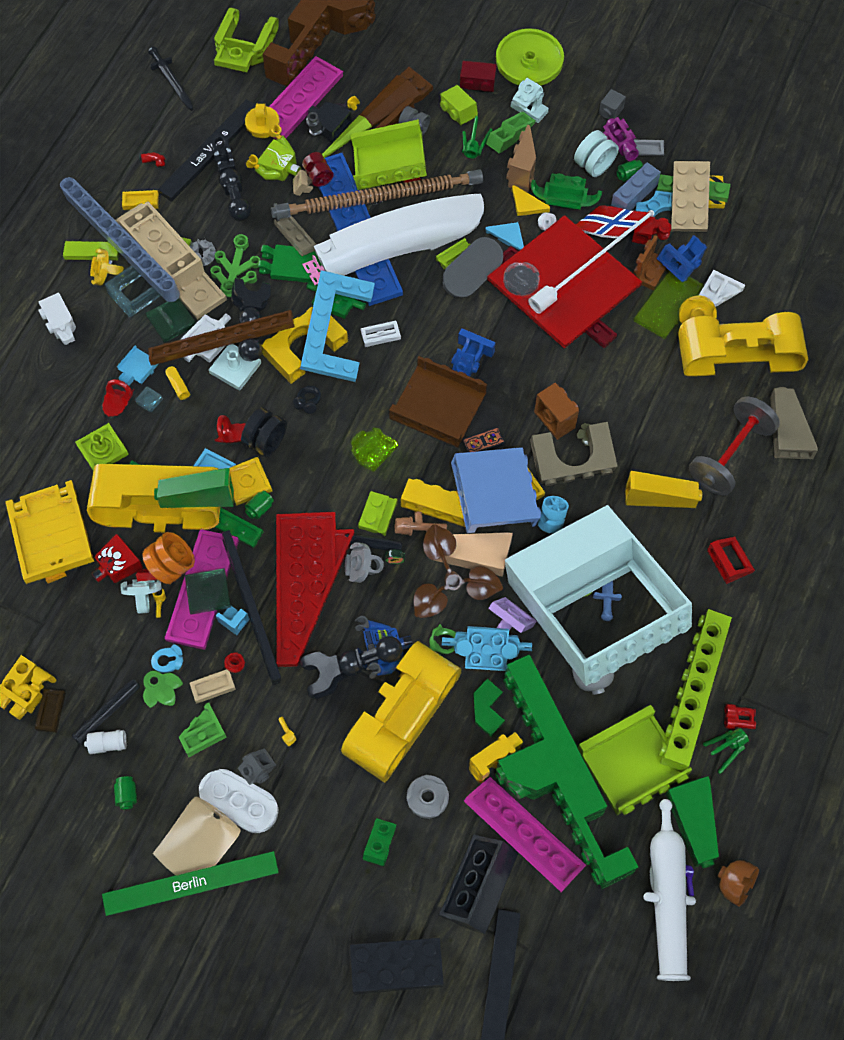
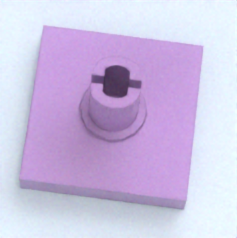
M506 597L492 602L489 607L492 612L502 618L497 628L510 630L514 627L522 633L532 628L537 622Z

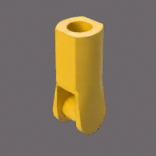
M168 367L166 375L180 400L188 398L190 393L175 367Z

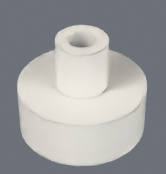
M545 212L539 217L538 226L541 230L545 231L557 219L554 214Z

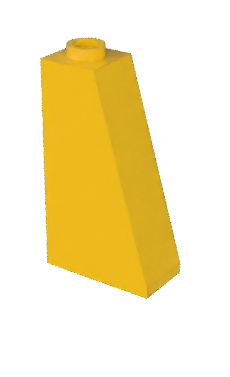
M630 471L625 488L626 505L696 508L698 502L702 500V490L699 489V482L637 471Z

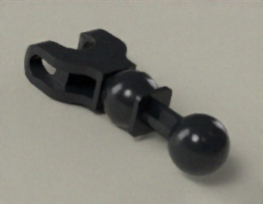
M218 134L212 137L211 144L215 163L220 174L219 183L223 187L225 195H230L231 202L228 207L230 216L234 220L244 221L251 214V206L247 200L241 197L242 179L235 168L227 137L223 134ZM222 141L225 145L223 148H217L216 143Z
M234 279L231 301L240 310V323L262 318L260 311L265 309L271 296V286L269 283L262 282V286L258 291H250L245 287L243 279ZM256 338L245 339L240 342L238 347L240 356L250 362L259 359L263 350L261 343Z
M386 636L378 641L376 648L365 652L355 648V651H345L340 657L337 655L328 657L320 652H314L300 659L302 668L309 671L319 670L317 682L307 688L308 697L318 699L333 694L338 688L339 683L347 679V676H356L362 669L367 671L368 663L382 660L386 663L397 661L402 654L400 641L395 637Z

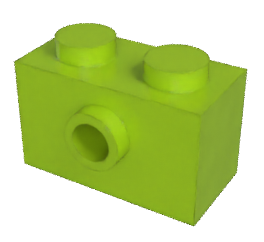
M458 85L440 94L442 110L446 111L460 125L478 116L477 103Z

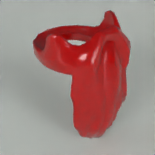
M114 379L108 381L106 395L102 404L104 414L108 417L121 414L128 405L134 389L131 390L121 380ZM112 385H120L125 391L113 389Z
M220 415L217 420L219 437L215 441L221 443L241 442L242 431L246 423L231 424L227 416Z

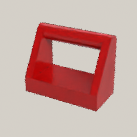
M736 537L710 543L707 552L726 584L755 571ZM731 545L744 569L735 570L722 548Z

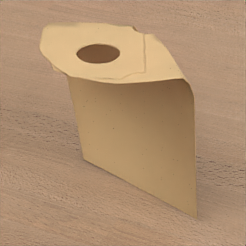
M194 797L153 854L175 875L216 866L235 842L241 830L216 807L199 797ZM213 814H217L220 819H216Z

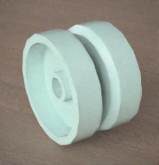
M596 130L581 142L574 155V161L580 167L585 168L586 172L592 177H597L611 166L618 154L619 147L612 140H607V136L601 131Z

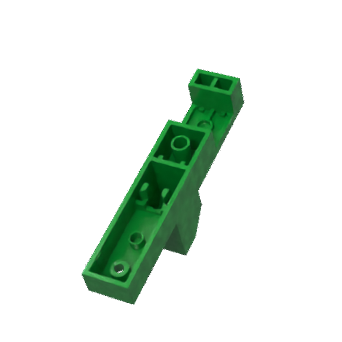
M527 655L507 664L505 679H503L505 686L508 690H512L514 704L517 708H521L524 714L522 715L523 722L526 727L530 726L533 732L531 737L535 744L498 760L495 777L499 785L503 784L505 790L511 791L519 799L527 797L535 800L553 791L552 798L556 806L560 805L563 811L561 814L565 824L570 825L573 831L571 833L573 841L576 845H580L583 851L581 853L583 861L586 865H590L593 871L591 873L592 879L596 885H600L601 889L633 875L638 865L630 849L626 847L604 858L587 824L602 816L607 805L531 656Z

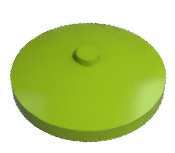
M521 29L508 34L499 43L496 51L498 70L507 80L517 85H520L526 78L540 86L547 84L559 75L563 67L564 52L561 44L549 33L537 29Z

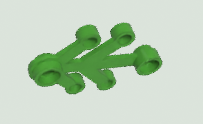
M239 234L234 238L236 251L232 265L223 251L215 253L216 262L223 265L229 273V278L226 279L219 266H213L210 270L212 277L217 278L222 284L220 290L226 297H231L232 285L238 275L250 268H258L260 258L258 256H252L249 261L240 265L243 251L249 246L248 238L243 234ZM248 271L246 276L240 279L244 280V285L246 283H255L257 281V274L254 271Z

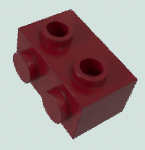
M463 61L460 88L494 92L496 64Z

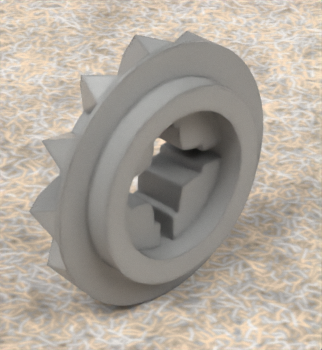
M197 239L196 242H191L189 247L202 260L203 266L210 264L214 260L216 250L212 242H208L206 239ZM199 248H201L204 251L203 257H201L200 253H198Z

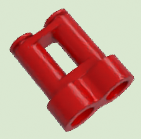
M735 704L725 705V728H756V721H754L756 709L736 707ZM739 716H748L749 720H741Z

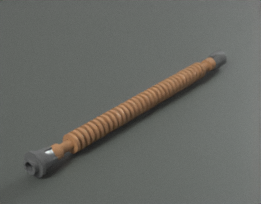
M481 169L467 171L466 174H460L459 177L454 178L451 175L434 177V179L427 178L425 180L421 179V181L399 183V185L381 186V188L377 187V189L369 188L368 191L364 189L359 190V192L352 191L350 194L347 192L346 195L341 193V195L337 194V197L336 195H332V197L329 195L328 199L327 196L319 197V200L318 198H314V200L312 198L310 202L306 199L305 204L296 205V203L278 205L273 203V207L270 208L272 218H276V221H280V219L289 218L291 215H296L302 211H307L308 214H311V211L315 213L320 212V210L321 212L329 211V208L333 210L338 209V207L356 206V204L360 205V202L363 205L365 203L368 204L369 201L373 203L378 202V200L385 201L387 199L391 200V198H400V196L402 198L409 195L413 196V194L435 192V190H448V188L452 189L455 184H468V186L482 184L483 174Z

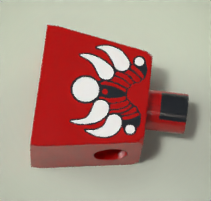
M116 534L95 555L94 558L99 567L91 572L97 582H100L108 575L114 583H117L142 569L143 566L140 560Z

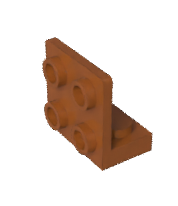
M654 235L652 240L647 241L644 248L646 251L644 254L640 253L634 270L636 277L642 281V286L653 291L667 269L657 259L659 255L654 253L658 240L656 235Z

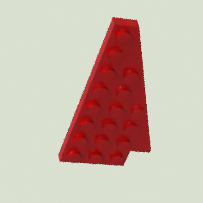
M335 512L276 514L277 667L299 665L350 547L354 529L336 530Z

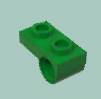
M376 818L363 854L364 861L384 867L397 824Z

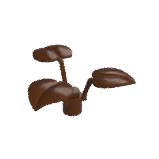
M433 524L427 530L423 541L424 552L431 560H437L441 557L448 573L444 577L445 586L440 587L438 590L431 583L423 584L417 588L413 598L414 614L416 617H431L443 611L448 599L441 591L448 588L450 590H457L465 582H468L466 586L468 594L477 600L487 599L503 589L497 575L483 566L472 568L469 572V578L461 579L456 572L451 571L445 556L453 554L456 549L454 535L449 530Z

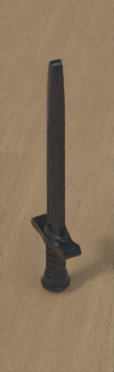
M150 47L148 53L156 61L151 64V70L154 71L159 68L184 105L192 111L193 105L168 66V64H172V57L162 59L157 47Z

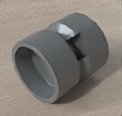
M406 106L400 115L399 123L419 119L423 136L429 127L431 117L423 112L418 113L417 109Z

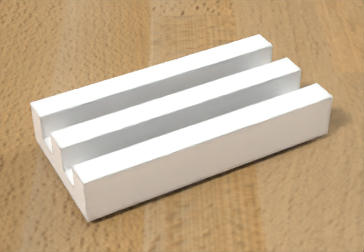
M397 321L361 328L365 347L401 339Z

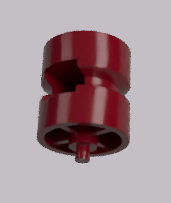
M313 152L304 158L302 166L314 186L321 187L332 180L334 174L322 153Z

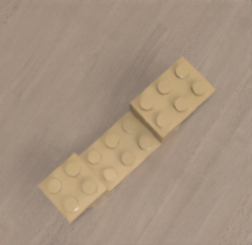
M149 202L139 204L115 220L174 279L180 291L179 300L197 320L227 300L226 295L204 272L202 260Z

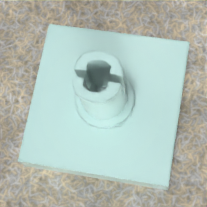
M230 344L210 367L209 373L240 391L261 365V360L257 359L252 362L244 360L239 354L238 346Z

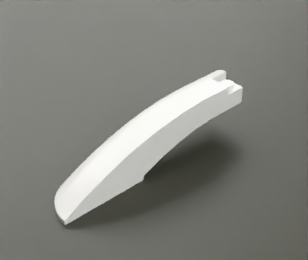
M481 194L460 195L426 201L389 211L330 234L329 240L315 245L314 249L325 271L343 276L395 256L426 249L434 250L469 234L479 225L484 213L483 198Z

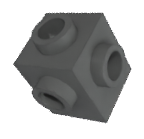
M264 748L247 754L242 759L243 763L238 767V770L249 785L256 782L261 784L270 777L269 773L276 764Z

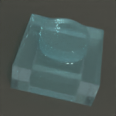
M148 386L135 399L138 405L149 412H152L163 400L162 395Z

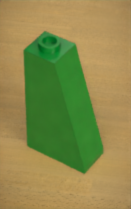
M230 468L158 480V488L154 489V498L158 500L160 508L233 507L234 486Z
M709 776L671 788L665 794L672 803V812L694 867L701 866L702 869L714 865V861L719 857Z

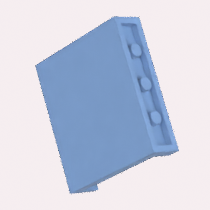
M523 448L456 453L451 464L467 533H475L477 527L531 522L532 526L537 524L541 518V510L536 504L537 495L535 489L532 488V474L528 472L527 455H524Z

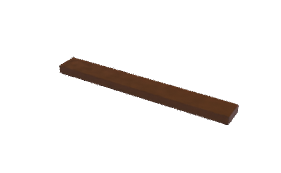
M292 310L148 348L149 362L152 366L238 343L248 338H256L294 328Z

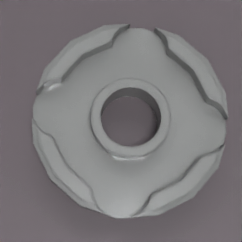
M421 776L415 779L408 788V806L414 814L421 818L430 819L437 817L444 812L448 805L449 793L447 787L441 779L435 776ZM429 791L433 793L434 799L430 802H425L422 799L424 792Z

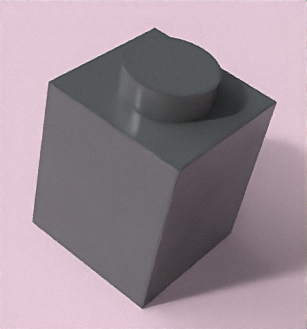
M611 89L600 103L599 114L607 119H615L624 108L626 96Z

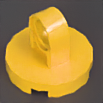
M256 103V107L251 109L245 117L247 131L257 138L270 137L269 130L272 128L273 131H276L274 129L275 124L280 126L278 113L271 107H266V104Z
M98 248L95 251L98 253L97 257L93 256L90 276L94 277V280L91 281L93 285L101 286L107 274L123 276L124 267L109 264L108 251Z
M701 295L686 299L679 309L680 322L684 323L686 320L698 316L717 318V311L713 301Z

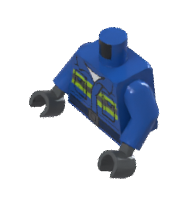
M365 616L355 619V621L361 623L355 629L357 631L365 629L363 634L367 651L376 648L378 641L386 636L397 638L402 645V650L411 648L413 645L411 636L399 638L396 628L369 621ZM403 651L400 658L395 662L386 663L382 660L371 662L366 670L373 671L369 677L373 679L377 675L392 674L403 658Z

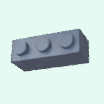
M647 162L613 194L611 206L632 210L636 203L641 202L658 185L661 172Z

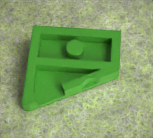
M209 703L205 704L204 710L199 717H195L190 726L179 736L188 757L227 738Z

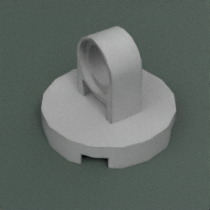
M354 543L351 545L350 549L353 550L345 558V574L350 576V579H348L350 582L361 583L368 574L373 575L382 571L384 566L382 559L379 556L371 555L367 544ZM371 560L376 562V570L371 569Z

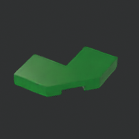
M486 679L474 692L475 724L492 737L505 722L502 717L490 708L503 692L489 679Z

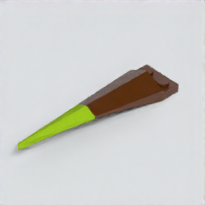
M410 67L399 76L396 75L323 153L324 158L351 141V134L366 131L383 121L407 98H412L414 104L424 99L433 91V85Z

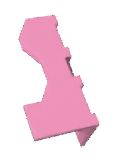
M312 255L313 260L302 265L307 273H311L310 278L314 285H317L321 270H325L322 265L320 267L316 257Z

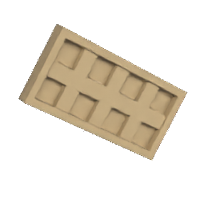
M674 161L671 231L707 232L710 162Z

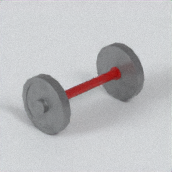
M741 397L734 405L735 416L744 427L718 462L705 456H698L689 465L692 477L706 490L718 495H728L735 487V480L728 469L724 467L750 431L768 436L775 433L778 429L780 421L777 414L770 406L757 398Z

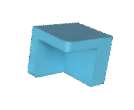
M229 606L223 615L219 612L216 615L218 622L236 635L249 621L248 614L244 610L240 609L238 611L232 606Z

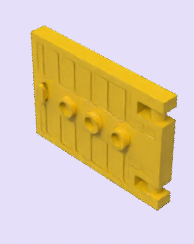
M72 480L65 482L66 487L63 488L55 485L21 496L20 502L14 503L12 499L5 501L23 580L26 584L94 562Z

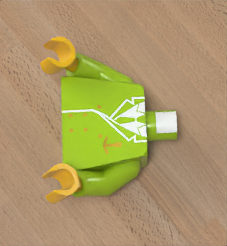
M275 124L274 129L277 133L271 128L269 134L271 137H276L277 140L273 139L259 159L256 155H250L246 166L248 168L254 167L255 171L265 180L284 181L289 174L296 176L301 167L296 165V156L293 148L284 135L281 136V127Z

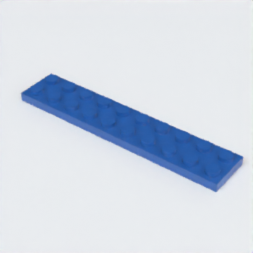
M343 153L326 157L325 160L334 175L328 184L319 187L322 197L327 196L328 199L329 195L331 197L336 195L337 197V194L341 195V193L346 195L347 192L349 194L352 191L359 192ZM361 202L360 205H351V207L347 206L346 208L338 207V209L333 210L329 208L330 216L337 231L371 218L365 204L362 205ZM389 259L354 271L357 279L375 283L372 300L367 302L368 306L403 295V290Z

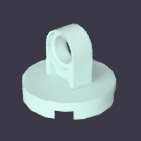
M137 579L132 580L133 584L121 583V594L135 595L137 613H149V594L162 589L161 581L159 580L157 582L154 580L137 582Z

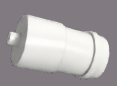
M124 730L88 733L84 746L88 748L89 754L105 753L106 751L113 750L121 751L127 747L126 733Z

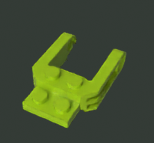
M229 8L214 37L217 52L214 63L216 66L247 72L250 65L253 66L264 62L262 54L276 36L279 19L271 16L268 22L265 23L256 44H253L252 42L231 38L239 21V10Z

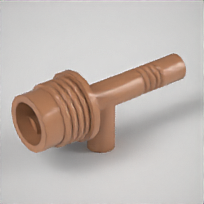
M415 512V523L412 517L395 519V533L411 536L413 530L427 531L435 523H423L422 512ZM436 523V525L447 529V524Z

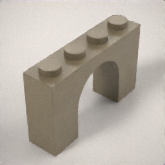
M608 422L593 424L587 427L586 434L590 447V457L586 463L580 466L566 465L557 457L551 432L532 435L530 443L539 484L545 483V486H551L560 480H564L566 483L574 481L577 477L588 479L598 473H601L602 476L612 474L618 466Z

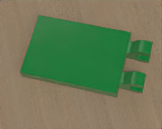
M262 245V258L273 259V263L270 264L267 261L259 260L258 268H260L259 273L270 274L271 279L307 283L309 281L313 283L310 278L311 273H307L302 264L313 260L312 255H314L321 267L315 251L301 256L293 246L276 245L275 249L268 245Z

